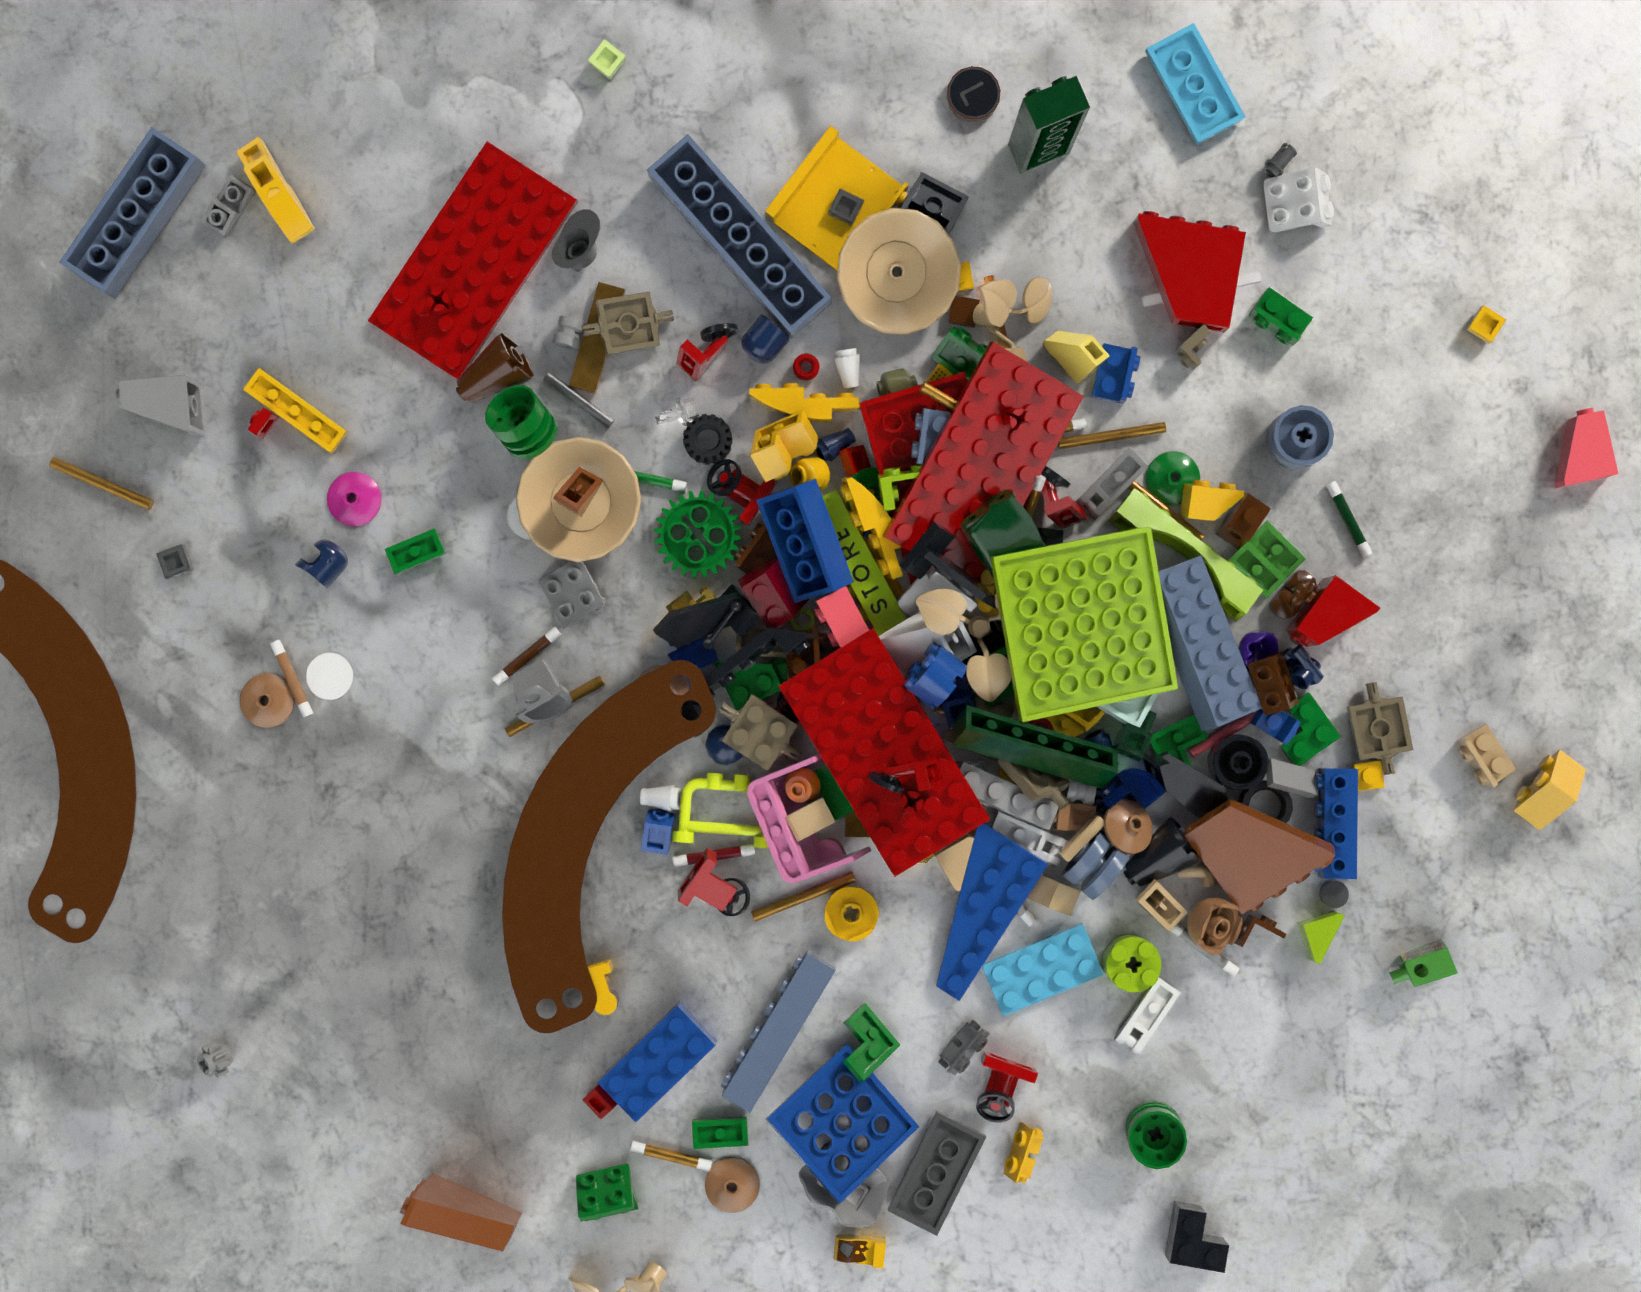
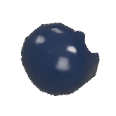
M730 722L722 723L713 728L708 733L705 743L708 756L715 763L721 765L733 764L744 757V755L722 742L730 729Z

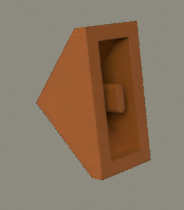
M579 466L555 494L553 499L561 506L582 517L603 480Z

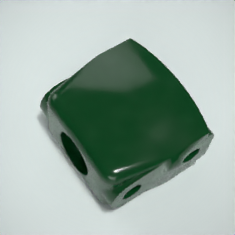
M1008 489L1000 491L989 498L960 524L967 541L983 567L990 572L993 578L990 557L1046 546L1032 518L1015 499L1014 492Z

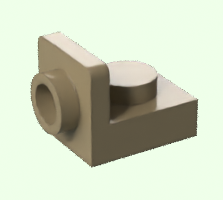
M1202 325L1175 350L1178 353V360L1186 368L1190 366L1194 370L1202 363L1191 350L1193 349L1197 353L1208 343L1205 337L1211 331L1205 325Z

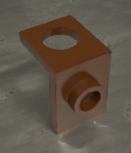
M1249 914L1234 943L1243 947L1255 924L1284 939L1287 934L1275 928L1277 922L1264 915L1258 919Z

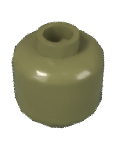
M904 368L884 372L880 377V381L876 383L879 397L918 385L915 375L910 376L909 372Z

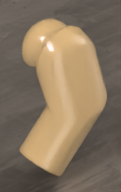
M1201 864L1178 873L1179 878H1202L1201 884L1203 887H1214L1216 885L1215 877L1207 867Z

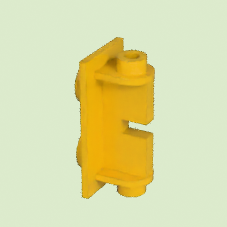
M1020 1122L1019 1128L1014 1134L1013 1145L1009 1156L1006 1158L1003 1172L1004 1175L1015 1183H1018V1181L1026 1183L1027 1179L1031 1178L1036 1160L1028 1157L1029 1153L1038 1155L1044 1139L1042 1129L1037 1127L1032 1129L1023 1122Z

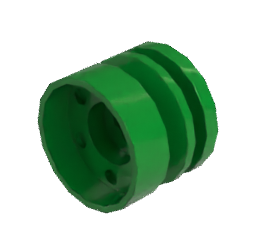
M524 385L511 386L502 390L491 400L485 412V422L510 454L519 459H530L540 455L549 448L555 440L558 431L555 418L534 391Z
M1153 1100L1139 1104L1128 1115L1125 1125L1126 1137L1130 1151L1138 1162L1145 1167L1163 1169L1169 1168L1181 1159L1186 1150L1187 1137L1185 1128L1175 1109L1166 1103ZM1157 1126L1159 1128L1160 1134L1154 1133V1135L1151 1136L1149 1129L1154 1130Z

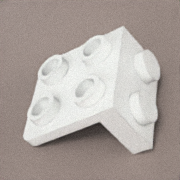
M1314 167L1266 179L1264 181V193L1269 230L1276 233L1312 224L1320 228L1332 226L1331 218L1334 217V208L1328 197V191L1331 189L1329 176Z
M934 564L921 580L917 578L898 600L899 607L910 616L920 612L915 599L921 594L935 589H951L959 592L966 599V609L969 612L978 605L973 594Z

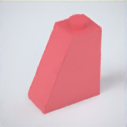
M1593 408L1576 411L1577 416L1568 419L1555 480L1556 488L1619 474L1604 410L1594 412Z

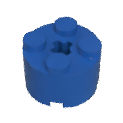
M932 642L924 652L925 657L920 663L915 661L907 671L909 676L903 685L927 706L934 709V705L936 707L941 705L957 686L954 684L957 675L962 678L966 672L967 665L943 646Z

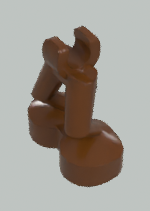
M1305 570L1293 573L1285 583L1286 589L1280 590L1271 600L1269 609L1275 616L1281 619L1294 617L1299 612L1303 602L1310 603L1317 595L1314 593L1317 589L1315 578Z

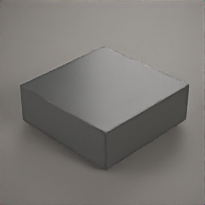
M839 189L828 211V215L853 226L864 204V200Z
M183 544L156 553L165 579H171L193 570L185 545Z

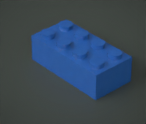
M816 478L756 500L794 603L836 591L854 582Z
M679 1001L605 1072L597 1083L636 1123L716 1046L717 1040Z

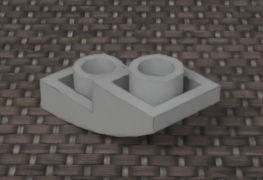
M229 175L218 198L212 199L201 223L220 235L226 236L246 209L256 190L235 176Z

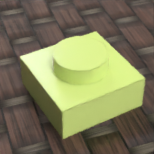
M604 39L588 59V62L610 80L627 58Z

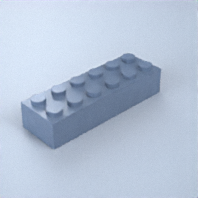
M151 127L59 263L115 299L206 165L198 157Z
M1200 555L1159 571L1173 659L1201 731L1217 728L1262 709L1202 556Z

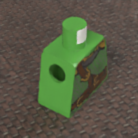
M1441 939L1401 954L1400 957L1403 964L1388 969L1394 985L1410 979L1414 987L1458 974L1449 950ZM1423 964L1420 969L1414 970L1416 965Z

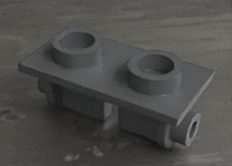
M976 1021L967 1022L955 1036L963 1043L960 1047L951 1041L939 1055L941 1057L938 1061L939 1064L946 1069L950 1065L947 1070L948 1073L956 1075L957 1073L961 1074L970 1064V1057L975 1051L980 1052L987 1044L988 1040L986 1038L990 1033L984 1029L978 1031L981 1026Z

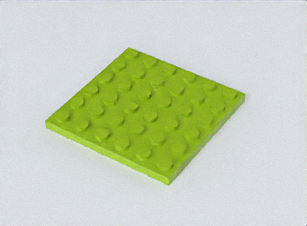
M1151 526L990 557L1019 721L1027 722L1178 689Z

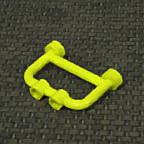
M707 773V778H696L687 782L682 789L678 831H673L672 842L694 843V832L754 836V847L769 848L761 827L758 825L690 821L692 793L696 789L747 792L748 786L752 782L750 781V776L734 775V780L723 779V774Z

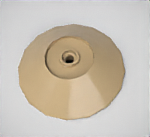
M891 208L869 215L849 233L839 253L837 281L844 303L860 322L881 333L907 335L930 327L948 311L959 290L961 263L954 240L938 221L917 210ZM896 266L901 269L899 277H894L892 274V269Z
M583 437L555 441L540 455L533 457L520 476L516 495L520 524L533 544L555 558L574 562L602 558L621 546L637 524L642 500L637 475L624 455L605 442ZM579 466L603 480L582 517L561 506L553 499L555 494Z

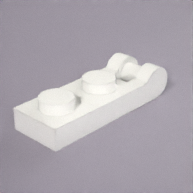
M999 811L991 826L1044 861L1056 866L1059 865L1061 860L1058 851L1068 842V840ZM1046 841L1053 843L1049 853L1042 851Z
M1158 977L1157 983L1148 988L1129 1018L1116 1033L1114 1040L1120 1044H1126L1130 1047L1131 1052L1139 1055L1181 993ZM1134 1028L1142 1032L1137 1039L1130 1034Z

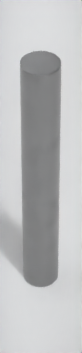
M551 372L546 374L543 381L607 428L611 427L615 419Z

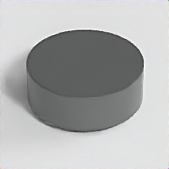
M1330 880L1321 886L1319 895L1321 901L1326 906L1340 908L1348 901L1349 891L1342 882Z

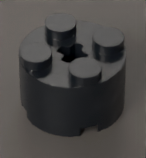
M1228 735L1217 741L1207 755L1208 768L1214 780L1224 787L1237 790L1250 789L1264 779L1268 765V754L1264 746L1257 739L1247 735ZM1235 757H1242L1243 760L1240 761L1241 767L1233 765Z

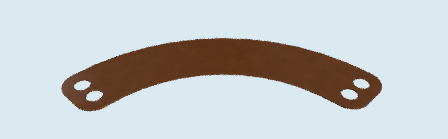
M0 560V575L5 582L3 590L0 591V653L7 658L23 677L37 699L48 723L59 769L60 799L57 826L46 864L30 894L28 910L32 919L39 926L67 942L81 943L89 940L96 934L114 900L126 867L133 836L137 796L135 758L129 725L111 676L86 633L66 609L37 582L8 562ZM51 894L59 896L63 902L61 911L55 915L48 914L43 908L44 899ZM74 908L81 909L86 915L85 924L78 929L70 927L66 921L68 912Z
M672 661L639 677L609 697L587 716L557 749L539 776L522 810L511 843L504 878L502 921L504 949L511 984L526 1024L534 1031L546 1034L554 1033L586 1019L595 1009L597 993L586 963L580 922L581 889L586 863L605 817L622 792L636 776L657 758L678 744L706 731L713 723L716 715L715 702L701 670L689 661ZM676 675H684L690 680V690L684 695H677L670 688V682ZM688 700H694L701 706V715L693 721L686 720L681 714V706ZM575 988L581 992L582 1002L578 1007L569 1008L564 1005L562 994L565 990ZM543 999L554 1001L557 1006L556 1014L549 1019L540 1017L536 1010L539 1001Z

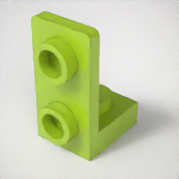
M922 464L911 465V470L900 472V468H889L883 470V475H877L881 505L884 507V511L894 510L895 502L899 501L897 485L892 486V482L917 478Z

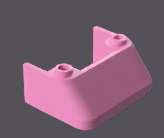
M820 754L754 780L747 789L749 801L779 874L788 883L803 881L853 862L871 852L870 846L846 855L842 844L834 838L819 841L817 834L814 833L797 842L785 817L805 805L796 803L787 796L784 788L785 778L789 772L801 767L811 770L809 764L822 759Z

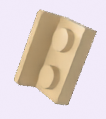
M1482 724L1456 741L1460 746L1458 749L1459 754L1467 763H1471L1475 769L1473 775L1482 786L1494 788L1498 785V781L1516 770L1487 724Z

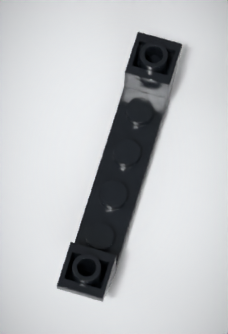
M766 628L705 677L712 697L715 696L714 691L722 686L724 688L735 681L736 677L734 675L739 671H746L754 666L757 662L755 659L762 653L765 655L777 647L776 642L786 655L797 654L799 656L811 647L809 643L815 639V636L811 633ZM688 700L683 703L682 716L686 720L693 721L701 715V706L698 702Z

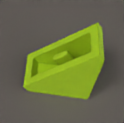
M1331 911L1297 922L1308 958L1319 965L1321 964L1345 915Z

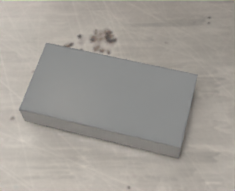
M1272 758L1268 760L1266 770L1268 787L1311 799L1318 795L1315 770Z

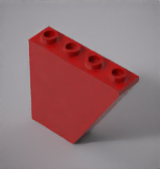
M1144 211L1143 214L1139 213L1135 218L1134 227L1171 324L1200 328L1202 325H1205L1211 331L1225 333L1230 328L1246 232L1239 231L1238 227L1232 225H1224L1223 228L1212 226L1211 222L1203 220L1192 223L1186 222V219L1181 216L1164 218L1159 217L1158 213L1152 211Z

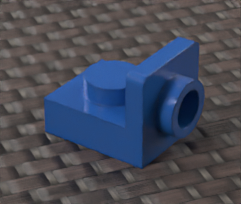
M1259 709L1250 723L1287 745L1290 739L1295 736L1301 722L1284 711L1264 715L1263 710Z
M662 809L648 810L644 824L641 851L668 855L675 818L674 813H668Z

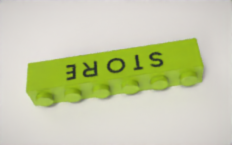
M834 490L823 496L854 581L846 585L852 599L857 598L861 607L858 610L865 623L869 621L878 636L905 621L906 617L858 528L853 526L849 512L838 491Z

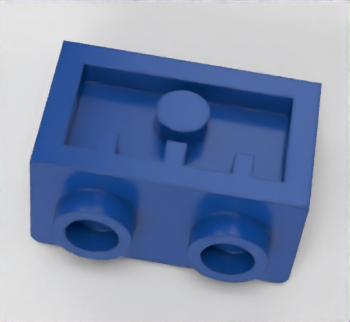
M1103 343V349L1110 356L1097 368L1091 397L1123 404L1127 397H1132L1135 382H1131L1133 371L1137 372L1141 356L1136 355L1137 347L1132 346L1129 349Z

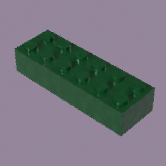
M1067 76L1060 77L1051 83L1052 86L1042 90L1041 87H1037L1025 94L1008 142L1009 149L1020 174L1071 152L1090 109L1077 76L1069 79Z

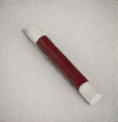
M754 844L712 850L716 852L717 860L755 855ZM703 852L673 856L674 867L696 864Z

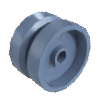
M1300 405L1288 409L1272 421L1267 430L1266 445L1269 454L1276 463L1285 468L1298 470L1317 463L1328 454L1333 445L1334 431L1331 421L1324 412L1312 406ZM1296 434L1302 437V442L1299 441L1300 437L1296 436Z
M1102 830L1067 863L1062 872V875L1072 884L1083 880L1081 891L1092 900L1100 896L1109 887L1130 857V854L1123 853L1114 846L1108 850L1111 842Z

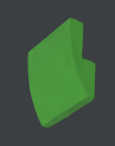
M1267 520L1257 529L1250 541L1239 548L1228 560L1242 574L1252 578L1263 589L1261 594L1268 598L1306 560V557Z

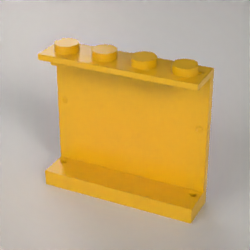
M830 125L765 210V218L838 272L839 253L849 233L869 215L895 208V206L900 208L908 196L906 192L908 191L909 184L905 182L901 185L840 139L839 131ZM839 189L864 200V204L853 226L828 215V211Z

